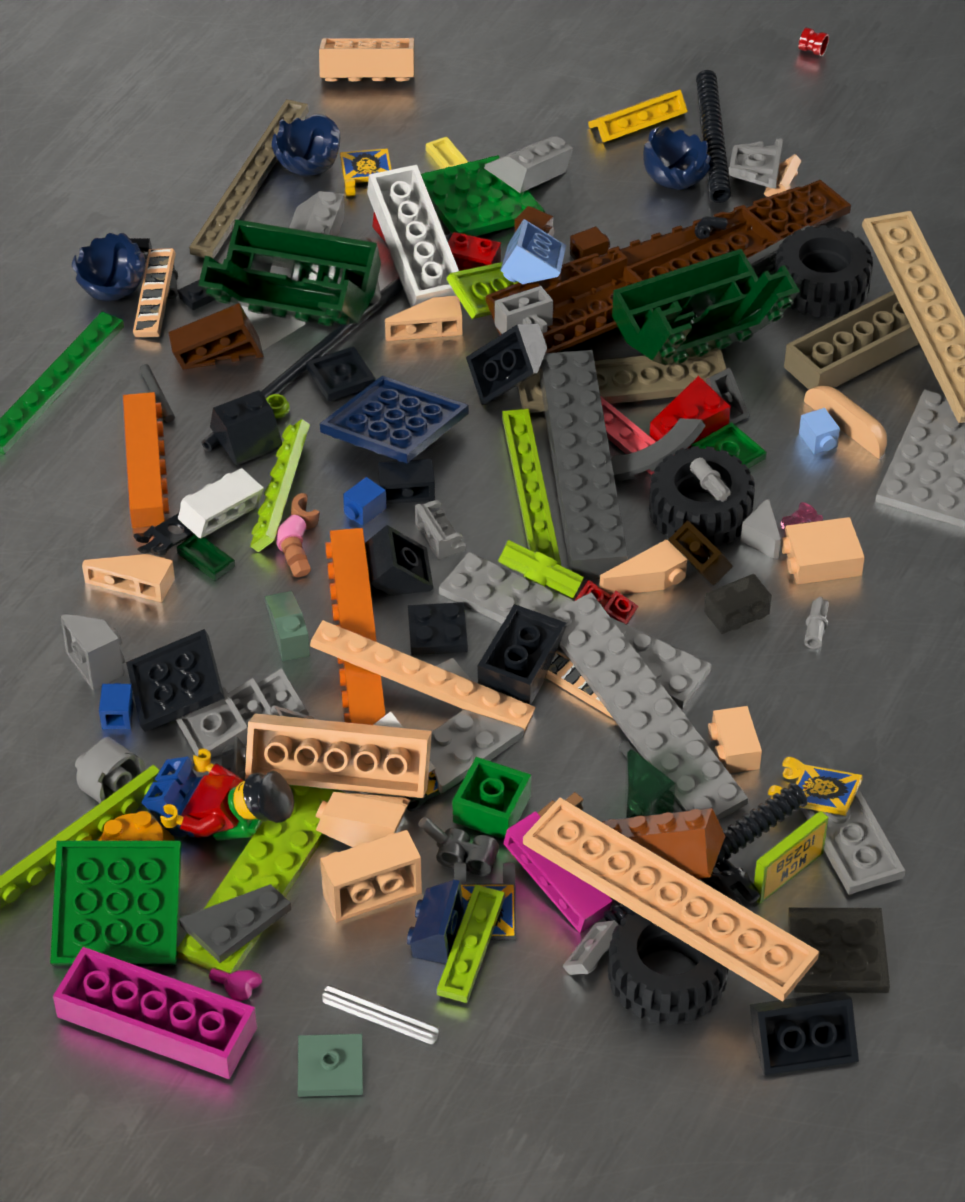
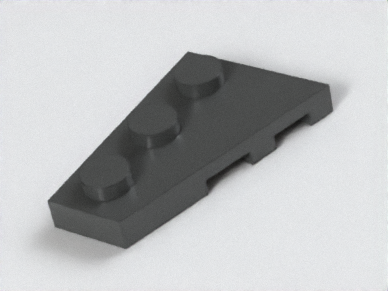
M270 884L179 918L180 926L221 963L291 911V902Z

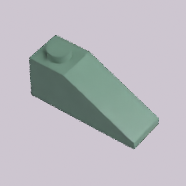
M288 591L265 596L282 662L310 656L307 627L293 592Z

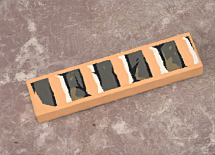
M173 248L149 249L133 329L135 337H160L176 255Z
M556 651L545 678L613 718L569 658Z

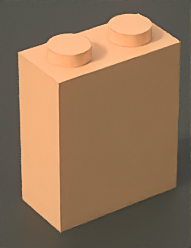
M850 517L785 526V535L781 538L780 542L783 554H787L788 571L790 574H794L797 585L862 576L865 557Z

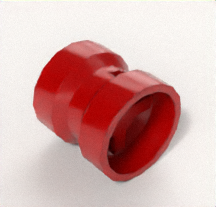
M806 27L800 36L798 48L805 52L810 50L813 51V54L822 56L829 42V34L823 32L816 33L813 29Z

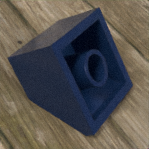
M451 880L427 888L423 900H418L415 909L416 925L415 927H410L407 936V945L411 946L413 958L443 964L447 963L464 914L459 880Z

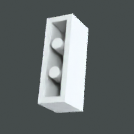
M242 468L233 473H227L215 483H209L202 490L185 496L180 504L181 508L178 519L201 539L257 508L264 487Z

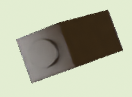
M688 520L668 539L713 586L733 567L722 552Z

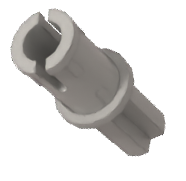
M695 459L690 465V470L700 480L701 487L709 490L716 500L726 501L727 497L730 496V490L720 479L719 472L712 470L705 459Z
M823 597L813 600L810 616L806 618L807 632L804 644L811 649H818L822 646L824 630L828 627V620L826 618L829 602L828 600H823Z

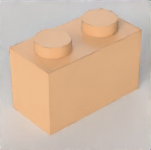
M748 706L713 711L712 723H708V734L711 741L715 740V755L727 771L732 774L760 769L762 750Z

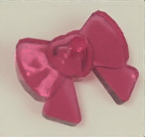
M801 502L797 511L791 516L782 518L781 526L785 530L787 525L807 523V521H823V516L817 515V511L811 505Z

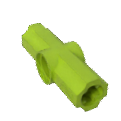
M510 540L507 541L497 561L523 574L524 578L544 587L547 586L572 599L584 578L580 574L558 565V562L549 556L537 551L534 553Z

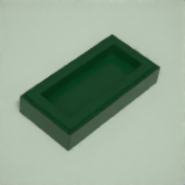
M193 534L177 546V554L214 581L235 567V560L204 537L200 539Z

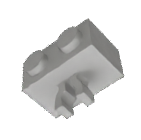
M542 286L495 301V326L501 334L517 324H539L543 334L547 332V326L553 323V300Z

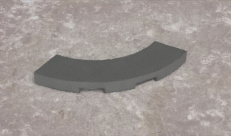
M680 418L675 426L654 444L634 453L613 455L611 462L615 481L636 478L635 474L649 469L653 472L656 466L663 462L665 457L670 454L674 455L677 450L683 448L686 450L704 429L705 424L702 419Z

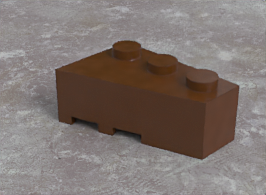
M240 303L168 332L172 353L183 370L215 365V361L231 359V362L240 361L239 357L255 355L256 358L264 357L260 338Z

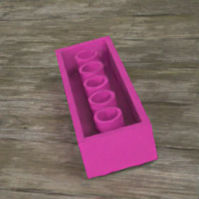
M82 947L53 995L58 1018L227 1079L231 1078L257 1030L255 1007L85 947Z

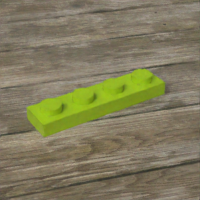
M475 884L438 984L437 995L468 1003L505 900V892Z

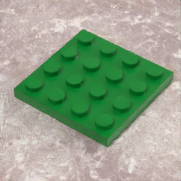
M498 155L421 174L437 216L452 234L456 232L469 236H478L514 227L515 219L527 206L544 213L545 210L528 190L519 193L484 168L485 164L500 158Z
M57 841L50 964L52 966H71L82 947L136 966H177L181 841Z

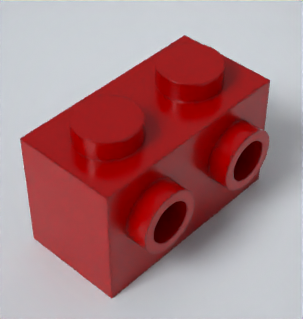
M453 232L448 242L459 271L501 262V242Z

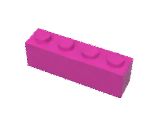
M535 811L507 829L503 844L581 934L604 918V912L606 910L610 911L613 900L600 890L523 844V836L541 818Z

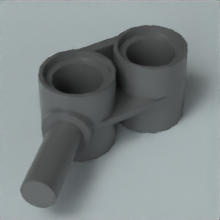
M423 817L419 821L418 826L437 842L436 845L439 849L436 859L439 864L454 869L455 863H466V871L473 874L487 876L491 873L500 848L499 843L495 839L486 835H479L474 838L473 843H470V836L461 829L449 828L444 833L427 817Z

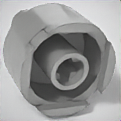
M109 737L103 738L87 753L81 754L75 762V767L78 769L76 775L78 787L99 803L146 770L145 763L141 758Z

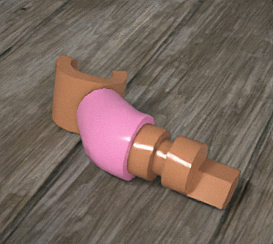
M305 493L298 494L293 498L290 516L278 527L276 534L278 549L285 554L293 576L297 578L304 577L311 571L307 556L302 547V536L305 530L315 528L318 525L320 511L315 509L311 512H306L308 496Z

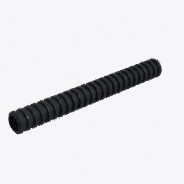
M703 70L696 76L702 138L703 141L708 143L707 155L711 157L709 162L710 169L707 172L709 197L713 202L723 203L731 197L718 82L716 73L711 70Z
M791 782L788 784V789L783 788L780 790L781 794L775 793L773 799L768 798L765 800V804H759L758 810L752 809L750 815L745 814L742 816L743 820H736L735 825L731 824L727 827V831L723 829L725 839L713 870L716 868V864L721 865L724 863V858L727 860L731 858V853L737 854L739 848L744 849L747 847V842L750 844L754 842V837L760 838L762 832L767 833L770 831L769 827L774 828L777 826V821L783 822L785 816L790 817L792 815V811L797 812L800 810V806H806L807 797L803 790L797 784ZM621 903L619 906L615 904L612 906V911L606 910L604 912V918L606 921L615 920L618 925H621V920L629 913L634 915V911Z

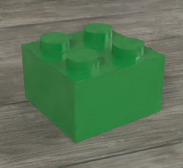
M475 757L452 800L453 823L505 839L507 829L518 823L531 798V774Z

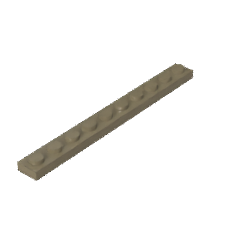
M285 100L189 246L191 255L205 258V256L215 258L233 230L235 219H240L278 160L272 149V138L274 134H278L279 121L283 119L290 124L297 117L304 120L309 112L308 104Z

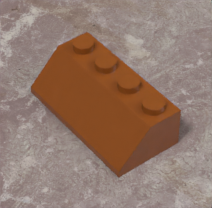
M713 808L602 821V823L696 879L711 876L725 839V834Z

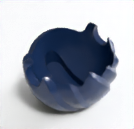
M322 114L311 115L305 120L297 117L290 124L281 119L279 121L278 134H274L272 138V149L279 162L290 172L303 176L318 175L330 169L336 160L340 147V131L337 125L328 116Z
M660 127L651 130L648 142L644 144L643 160L644 167L654 182L670 189L683 190L694 186L705 177L710 169L709 162L711 159L707 155V141H700L699 137L695 134L688 136L683 130L672 132L669 127H665L658 134L656 133Z
M108 233L104 238H94L90 246L80 248L78 260L76 255L72 260V268L77 273L76 281L90 296L101 301H116L133 293L140 285L146 267L144 253L140 252L138 244L132 243L125 233L118 235Z

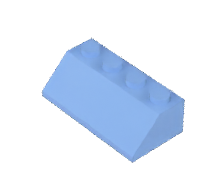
M524 219L508 243L501 271L509 281L514 283L518 281L521 284L558 277L561 273L566 245Z

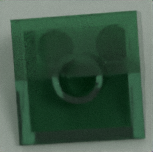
M632 749L627 752L625 781L626 818L659 815L667 812L673 813L676 783Z

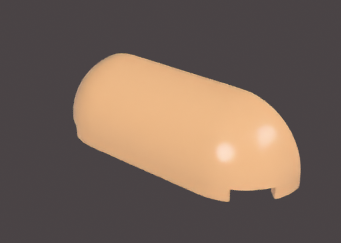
M817 386L806 392L804 398L806 404L814 410L825 408L840 430L878 459L885 454L887 434L882 424L876 418L833 387Z

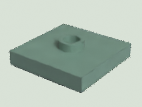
M362 1034L298 1035V1097L363 1095Z

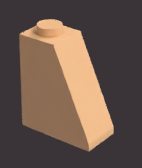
M333 792L329 802L323 800L315 817L320 819L316 830L346 845L356 847L361 843L371 842L388 834L395 833L410 800L405 797Z

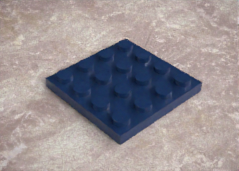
M382 375L320 423V432L335 439L374 451L377 454L396 459L399 462L409 463L469 414V405Z

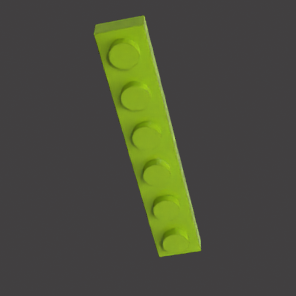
M303 419L299 420L295 425H289L282 434L284 440L276 453L278 459L270 472L272 478L264 491L266 496L264 503L258 510V523L254 526L251 533L253 538L250 547L257 552H260L275 540L310 424Z

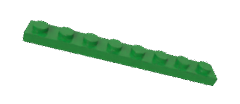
M101 312L0 418L1 454L5 455L116 337L124 328L122 319Z

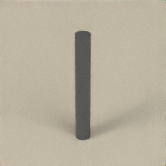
M148 364L142 365L140 372L150 392H155L156 403L161 402L162 415L165 421L168 423L174 421L175 415Z

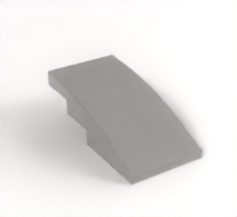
M281 668L259 683H256L254 678L229 693L223 687L225 699L177 718L176 721L195 755L198 757L199 749H207L210 751L212 758L222 755V751L226 746H234L235 737H238L244 746H247L248 722L255 713L270 715V709L273 705L305 715H309Z

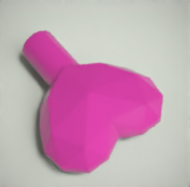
M212 968L209 973L210 980L223 984L227 994L232 999L238 1001L249 999L252 995V990L262 983L261 975L252 970H238L233 973H227Z

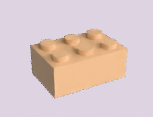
M408 830L391 833L383 838L364 842L356 847L341 852H333L326 857L320 858L323 896L336 923L422 894L421 856Z

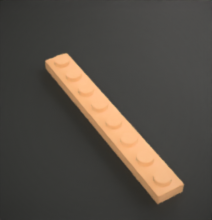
M322 620L311 639L310 647L461 709L519 726L524 729V733L536 708Z

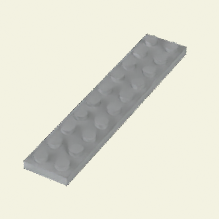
M471 552L466 554L439 586L440 595L457 603L464 602L465 607L503 624L514 604L547 616L574 602V600ZM611 618L678 707L683 709L711 672V663ZM558 646L557 650L564 653L561 647Z
M592 593L547 615L566 622V628L559 646L683 811L713 808L717 819L720 820L748 804L746 794Z

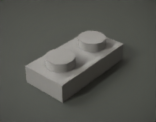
M615 920L597 922L593 925L563 964V968L569 975L589 974L597 968L599 959L610 948L612 933L615 927L618 926Z

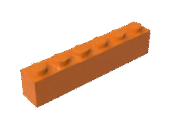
M155 392L123 395L132 528L157 526L165 521L164 514H169L168 497L163 498L164 494H168L167 478H162V475H167L165 459H160V456H165L164 440H159V437H164L163 421H158L159 418H163L161 402L156 403Z

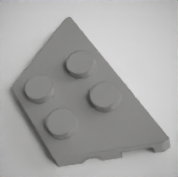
M775 139V145L763 146L762 141L733 145L729 176L776 189L783 139Z
M463 710L433 730L430 761L435 766V769L431 772L435 774L439 792L443 794L462 781L475 757L490 761L522 739L524 729Z

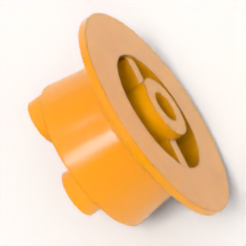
M139 811L107 821L104 825L103 834L98 841H175V839L168 830H165L151 817L149 812Z

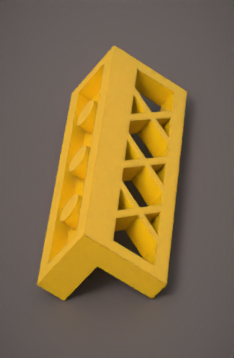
M681 89L593 119L588 121L589 128L598 127L602 142H607L684 114L688 110Z

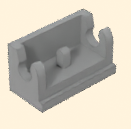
M434 500L422 505H415V524L438 560L466 551V544L461 540L463 539L462 534L456 533L446 518L443 509L431 512L434 508L442 506L439 500Z

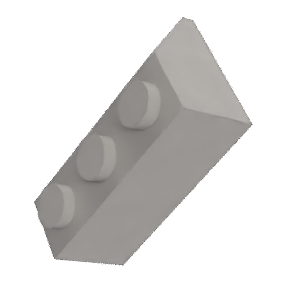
M553 136L485 164L484 168L521 193L566 173L573 147L565 143L563 139Z
M319 191L297 206L289 228L338 236L345 218L344 194Z

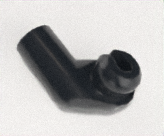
M703 217L695 226L696 237L707 239L712 230H725L727 227L726 218Z

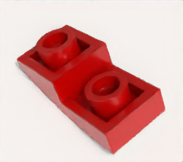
M590 580L586 582L574 600L576 601L592 593L611 618L626 625L639 607L615 590L611 596Z

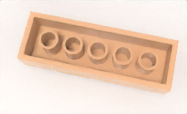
M255 713L248 722L245 780L253 773L267 774L274 770L280 773L289 785L423 798L428 789L432 731Z

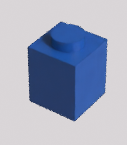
M365 477L343 494L344 513L348 518L357 521L362 526L386 510V490L368 477Z
M102 684L99 705L102 729H131L134 707L131 684Z

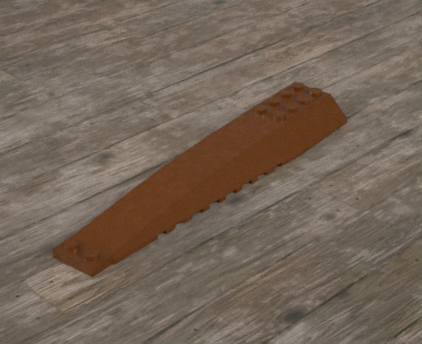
M817 180L803 187H796L753 201V205L749 207L741 205L735 207L732 212L714 214V217L726 218L727 227L725 230H712L707 239H699L695 235V226L701 220L698 219L693 221L692 226L686 228L680 225L672 228L670 233L662 235L659 232L651 235L649 240L641 242L638 239L630 242V246L622 249L619 246L610 248L607 254L601 256L595 253L562 265L561 273L558 277L526 284L516 283L487 295L485 300L495 323L496 300L542 286L553 300V323L547 326V332L543 333L547 346L546 353H557L618 327L612 317L613 290L738 249H742L748 259L807 225L819 228L820 225H825L832 220L849 214L851 204L822 180Z

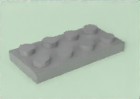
M859 788L846 816L823 812L829 817L824 851L848 895L904 878L905 869ZM801 808L807 820L817 812H820Z

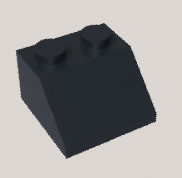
M260 390L213 407L210 428L236 466L278 450L282 446L273 409Z
M388 525L365 542L369 581L374 588L380 589L389 595L429 592L434 589L427 547Z

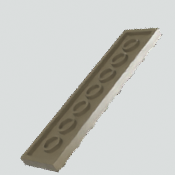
M718 348L712 349L701 357L696 355L689 357L688 360L678 365L674 362L664 366L650 360L646 356L594 361L600 396L610 404L677 397L696 377L700 376L706 382V378L726 369L721 350ZM538 371L537 374L517 385L522 409H529V413L545 411Z

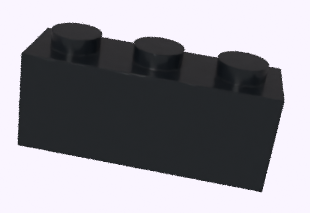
M517 324L466 357L482 405L490 403L538 373L547 350L539 324Z
M843 991L785 999L783 1002L776 1000L750 1004L753 1037L764 1075L859 1062L852 998Z

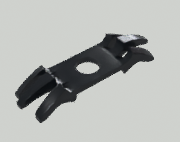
M178 513L156 527L152 525L144 533L134 534L133 537L137 542L147 543L137 549L139 552L166 555L170 548L194 533L178 519ZM178 526L182 529L183 533L173 534L168 530V527Z

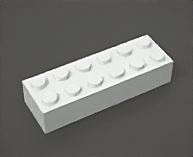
M412 165L369 174L367 194L410 306L413 307L433 297L457 296L446 278L450 273L458 272L459 270L418 166Z

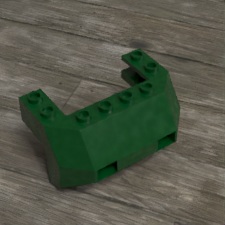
M235 219L226 259L221 264L210 256H205L198 286L206 290V295L216 297L215 300L225 304H230V302L240 303V305L248 307V311L263 314L264 310L270 311L271 315L280 318L292 315L295 316L294 319L302 322H310V319L318 320L319 324L333 327L334 323L349 325L360 321L374 296L381 268V260L377 243ZM271 266L292 269L291 277L270 273ZM339 277H341L340 284L337 283Z
M738 249L613 290L612 317L627 344L654 362L664 366L674 362L678 365L688 360L689 357L695 355L697 357L704 356L714 348L722 350L731 345L732 342L739 340L742 343L749 340L754 333L768 324L780 320L784 316V311L794 303L793 300L800 291L785 265L781 266L775 274L770 275L768 271L764 272L758 279L743 250ZM704 311L701 316L698 317L696 313Z

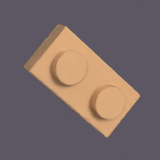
M796 154L780 163L776 189L767 187L764 192L766 197L791 188L790 183L797 176V169L802 161Z

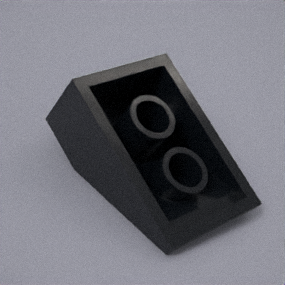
M514 604L477 665L478 684L531 705L543 685L565 631L566 622Z

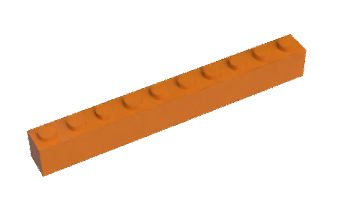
M363 528L331 530L330 542H325L326 558H332V562L327 563L329 579H334L335 582L330 583L331 600H337V604H332L333 621H339V625L336 626L377 642ZM337 658L338 664H344V668L339 669L340 686L346 685V690L341 691L342 706L349 709V713H344V722L367 725L375 724L386 715L381 675Z

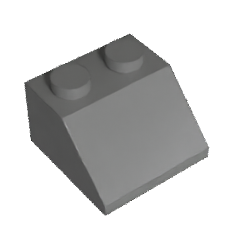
M70 614L60 616L67 655L93 690L101 687L102 684H108L124 676L122 664L125 663V658L119 646L122 644V639L115 628L111 629L106 621Z

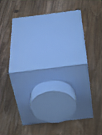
M825 408L801 415L799 435L814 455L838 447L840 428Z

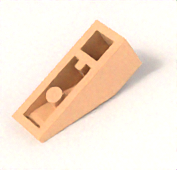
M457 296L433 297L385 319L386 341L462 335V311L460 300Z
M666 539L601 574L600 588L611 596L615 590L622 595L665 590L672 585L679 584L686 578L687 558Z
M150 554L84 560L82 563L85 583L161 603L175 580L173 560Z

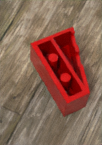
M698 376L650 422L649 436L657 442L675 426L680 418L702 419L705 427L692 443L694 444L729 424L731 406Z

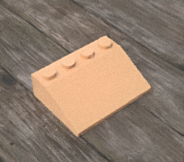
M322 38L319 48L320 78H325V81H339V78L348 77L349 81H362V77H372V81H385L386 77H395L396 81H408L409 77H414V38Z

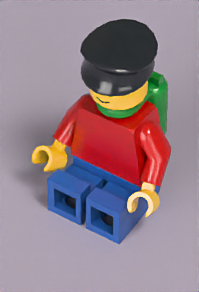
M199 749L198 757L193 755V762L188 756L167 759L155 778L157 782L152 783L141 802L162 827L172 835L185 837L188 834L190 837L197 838L208 837L213 834L214 838L218 841L251 837L256 833L261 821L283 822L290 818L294 810L292 790L280 773L274 770L267 774L256 772L249 775L243 781L239 776L218 763L212 764L210 762L211 753L207 749ZM194 768L197 772L208 771L209 775L197 777L192 769Z

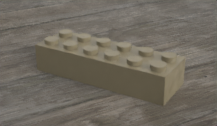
M893 290L786 344L784 368L808 389L817 386L835 388L918 345L919 341Z

